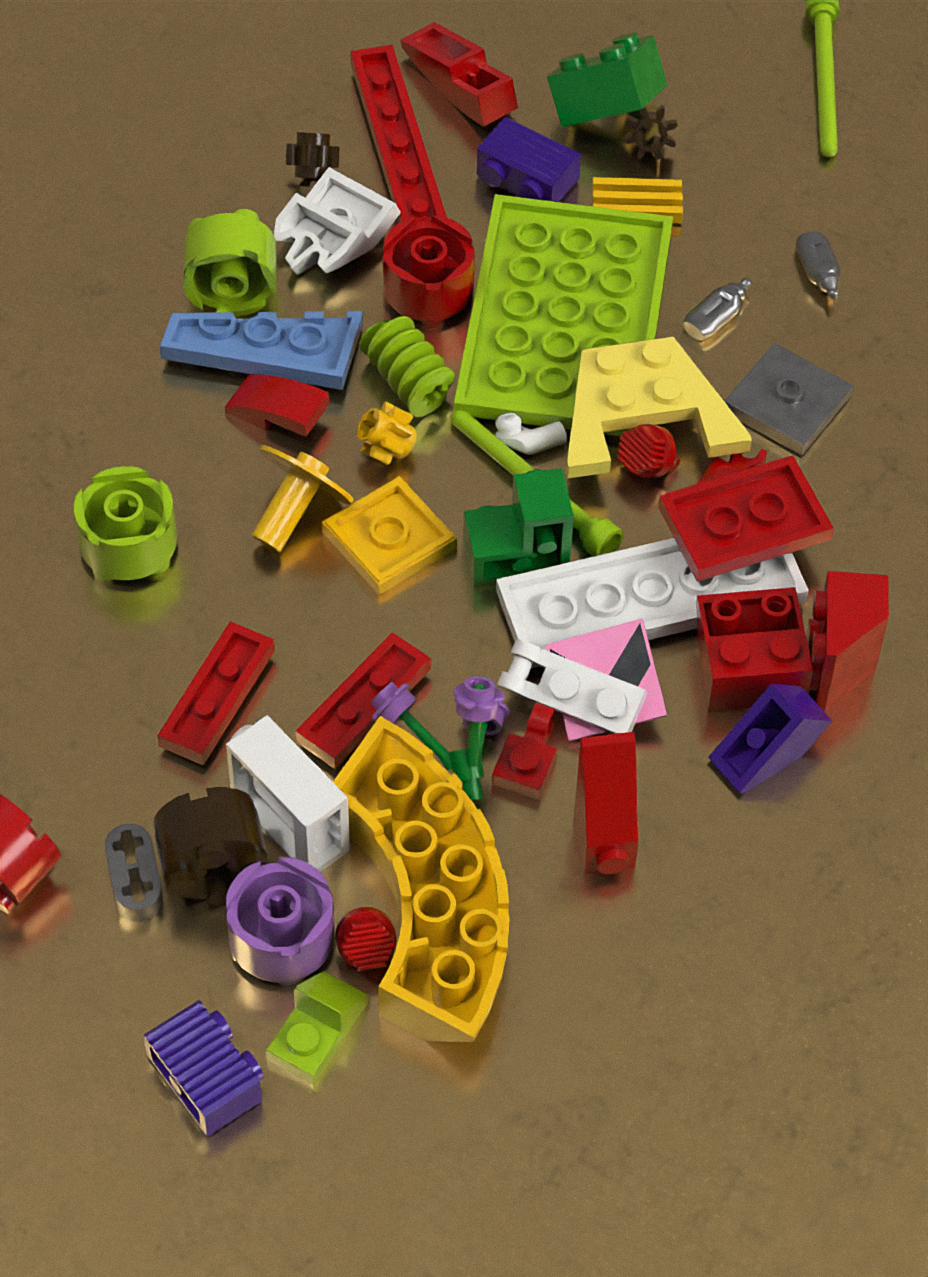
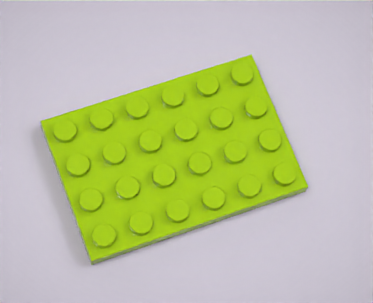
M495 194L454 399V412L461 410L469 413L472 417L497 420L499 416L506 413H515L521 418L522 424L545 426L560 421L564 429L571 430L582 350L656 339L673 216ZM630 429L603 432V434L623 436V432H628Z

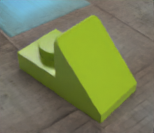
M325 971L296 986L294 989L295 1008L266 1049L268 1061L312 1085L370 1001V995Z

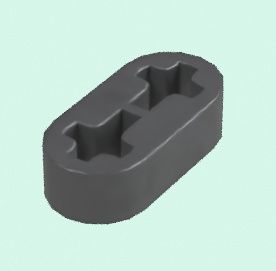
M122 824L110 831L105 840V852L115 904L119 914L125 919L132 922H144L156 916L163 905L162 888L152 839L148 831L142 826ZM133 843L137 863L127 865L123 845ZM141 880L145 901L134 902L131 882Z

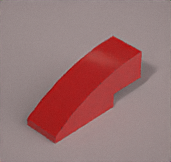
M436 22L400 39L403 50L430 83L449 102L484 127L518 109L513 78L487 64L484 48Z

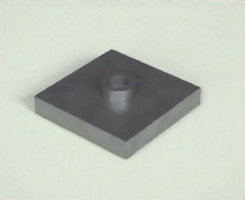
M774 343L724 402L739 421L796 453L803 455L852 396L853 385Z

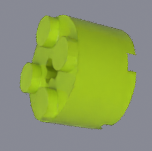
M239 209L234 213H220L205 218H196L188 224L184 240L183 288L189 301L202 310L204 304L216 308V313L232 312L235 317L261 310L266 305V299L271 293L274 295L276 291V240L272 231L259 221V216L256 212L249 209Z
M132 466L106 469L93 476V483L83 492L80 489L74 501V516L80 551L85 562L92 568L93 574L101 580H135L166 571L177 544L173 499L168 486L161 479V483L149 477L148 471Z

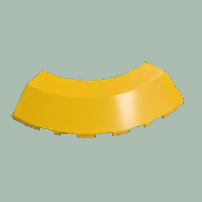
M380 716L333 781L348 797L349 839L356 843L372 859L383 874L392 891L401 923L395 954L389 969L378 986L379 1016L424 1041L473 1042L490 1012L501 983L507 956L510 919L508 884L505 871L502 869L490 825L481 809L477 810L472 800L462 789V782L455 773L451 775L433 757L431 749L404 729Z

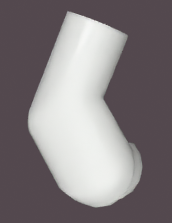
M506 413L499 416L495 423L498 429L495 434L496 437L509 448L527 455H533L567 442V435L560 421L532 430L521 426V418L515 413Z

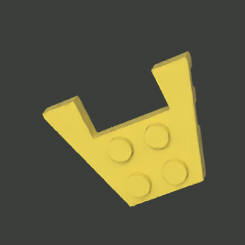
M674 337L582 350L567 458V478L610 472L611 458L603 432L635 428L642 424L657 425L696 419L708 458L750 452L752 439L749 432Z

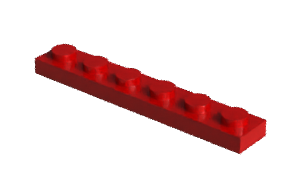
M393 44L350 51L351 67L392 202L396 203L401 211L397 217L398 222L400 223L405 219L417 217V222L432 221V215L447 217Z

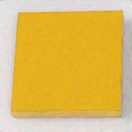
M400 476L321 522L322 533L378 595H381L457 549V537Z

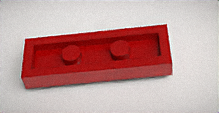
M230 621L158 733V746L204 765L274 653V639Z
M392 632L295 731L296 742L336 769L362 742L375 724L372 720V715L377 709L371 704L372 700L391 682L398 688L403 684H408L410 686L408 691L410 692L431 670V658Z

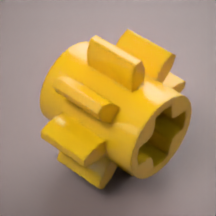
M384 402L381 410L375 407L370 408L362 416L357 428L358 439L365 442L360 451L386 465L390 464L392 456L397 459L406 457L412 450L417 436L416 429L409 425L413 415L388 402Z

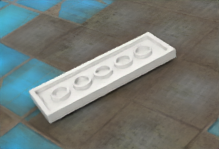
M674 538L496 579V592L514 641L521 639L546 650L545 645L638 619H643L648 640L696 629L697 595L796 587L798 601L801 604L807 602L809 593L792 552L697 582Z

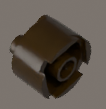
M213 787L206 788L208 797L191 801L189 793H186L166 803L154 817V835L166 892L174 897L208 899L211 905L223 906L226 905V895L231 883L242 870L260 861L261 865L268 864L270 861L259 815L251 796L235 788Z

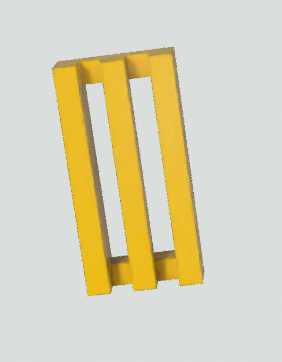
M593 177V207L673 216V223L682 224V180ZM655 205H672V206H655Z

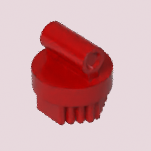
M642 424L633 430L630 429L628 432H623V436L619 438L622 442L619 443L620 449H618V453L620 455L617 456V459L632 474L638 477L659 478L666 473L676 470L681 462L676 456L674 438L664 427Z
M360 907L351 910L339 921L335 932V942L343 960L357 968L358 971L386 966V961L389 960L395 950L397 936L390 918L384 912L373 907Z

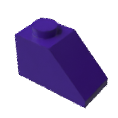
M771 683L708 758L739 793H746L800 759L833 721L801 686Z

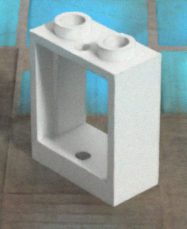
M268 715L254 725L249 724L240 728L230 741L226 743L230 788L241 790L251 796L259 815L262 831L287 857L302 860L322 872L350 851L348 797Z

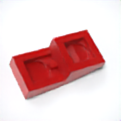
M251 374L247 376L225 405V413L263 430H266L273 422L306 437L330 405L329 392L284 377Z

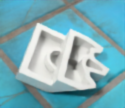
M328 167L306 197L295 193L276 218L274 237L276 241L293 243L285 259L297 275L315 264H318L325 273H329L375 248L401 211L396 203Z

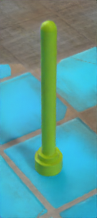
M805 0L806 17L815 26L820 151L823 156L830 158L835 156L838 151L832 24L840 13L839 0Z
M461 410L453 412L451 416L452 424L511 475L535 470L469 413ZM570 499L574 514L573 527L580 532L579 538L583 541V549L593 557L617 551L624 539V532L607 518H592Z

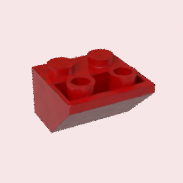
M827 571L824 590H815L813 619H809L807 629V642L809 649H812L811 661L814 670L809 690L815 691V702L823 711H826L876 671L889 618L888 575Z
M796 587L697 595L699 667L708 712L751 708L771 683L801 686L809 694L814 670Z

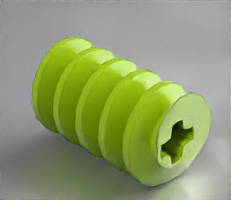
M402 316L393 320L377 322L361 336L359 343L361 351L368 356L370 363L378 369L381 377L388 381L389 387L398 394L399 400L408 407L410 414L415 417H425L442 405L449 388L455 380V373L451 368L445 367L442 356L435 354L434 346L425 341L422 331L415 329L411 318Z

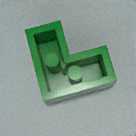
M637 32L624 34L614 38L612 46L600 50V56L585 59L584 53H579L559 60V67L547 76L561 127L641 110L655 98L668 84L654 35L639 38Z
M562 468L552 470L537 469L527 473L513 475L512 504L496 507L487 505L474 510L464 511L463 542L473 586L495 584L496 579L570 562L574 514Z

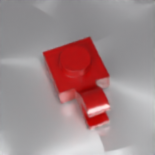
M535 703L524 737L512 733L508 734L492 773V785L540 800L557 759V748L546 745L554 727V721L551 720L555 708Z

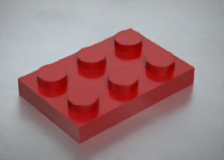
M793 455L659 495L658 508L697 582L830 541L833 536L834 527Z

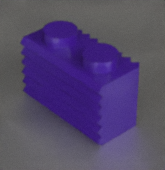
M504 117L502 122H499L497 128L494 127L493 132L489 133L488 137L484 138L483 143H480L477 148L476 174L488 185L493 187L500 186L502 190L507 189L509 193H514L516 197L559 202L580 178L581 154L510 118Z
M196 1001L143 1035L147 1056L206 1136L213 1135L216 1130L222 1129L225 1124L231 1123L234 1118L240 1117L243 1112H248L253 1106H257L262 1101L260 1080L264 1078V1074L258 1062L249 1051L246 1050L240 1054L235 1049L233 1043L229 1041L233 1038V1033L225 1018L217 1010L209 1014L201 1001Z

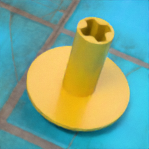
M261 445L260 453L273 464L287 472V475L251 536L267 547L281 553L316 491L348 505H351L354 499L343 488L325 477L329 467L316 458L300 452L295 459L272 447Z

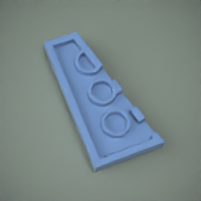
M324 311L304 312V318H277V312H258L257 316L250 319H236L232 312L172 313L160 344L161 359L247 374L273 375L305 384L343 390L363 327V311H347V318H324Z

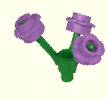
M482 676L469 677L464 683L454 688L453 695L457 703L456 712L462 717V725L469 730L467 749L449 752L409 712L417 702V699L408 691L410 686L403 684L398 688L393 682L389 683L371 702L377 709L372 715V720L375 722L380 716L393 724L401 720L433 751L447 770H452L462 782V789L471 800L483 798L480 778L485 777L482 764V749L485 735L499 733L503 722H505V719L510 714L509 708L503 703L504 693L502 690L495 688V683L491 679Z

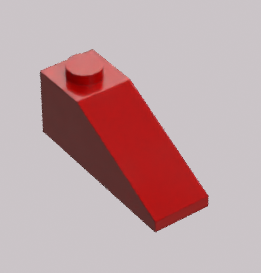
M634 731L581 738L573 821L584 873L600 872L603 874H615L626 868L636 866L639 831L636 739Z

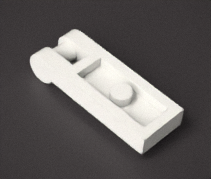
M516 639L510 652L514 655L508 672L502 671L496 686L532 702L555 708L557 712L612 734L632 732L648 694L645 689L541 649L527 641ZM532 664L545 669L539 685L526 680Z

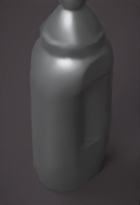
M817 231L807 232L798 236L796 250L808 279L819 290L828 293L830 299H836L839 295L836 289L840 283L841 269L828 238L823 233Z
M743 278L741 283H729L727 286H721L713 290L687 314L682 323L683 328L697 340L704 341L711 338L740 311L742 302L745 300L746 289L751 287V280Z

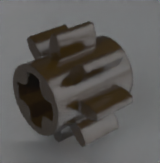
M661 105L657 112H648L647 106L641 109V115L637 119L630 116L626 118L627 125L634 128V132L627 134L624 137L625 144L636 142L638 145L637 158L639 159L647 151L654 152L655 157L659 160L661 159V148L665 144L670 147L676 146V140L668 135V131L678 126L677 120L666 121L664 119V105ZM653 122L657 123L658 132L661 136L653 135L649 141L644 140L641 126L649 128Z
M297 132L296 144L287 143L286 165H295V177L320 179L328 167L339 168L340 147L330 146V134Z

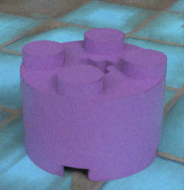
M285 857L278 858V862L261 865L260 861L249 865L231 883L226 895L229 945L232 956L244 970L262 980L278 982L284 986H294L323 965L334 945L335 921L333 898L329 885L320 871L302 860Z

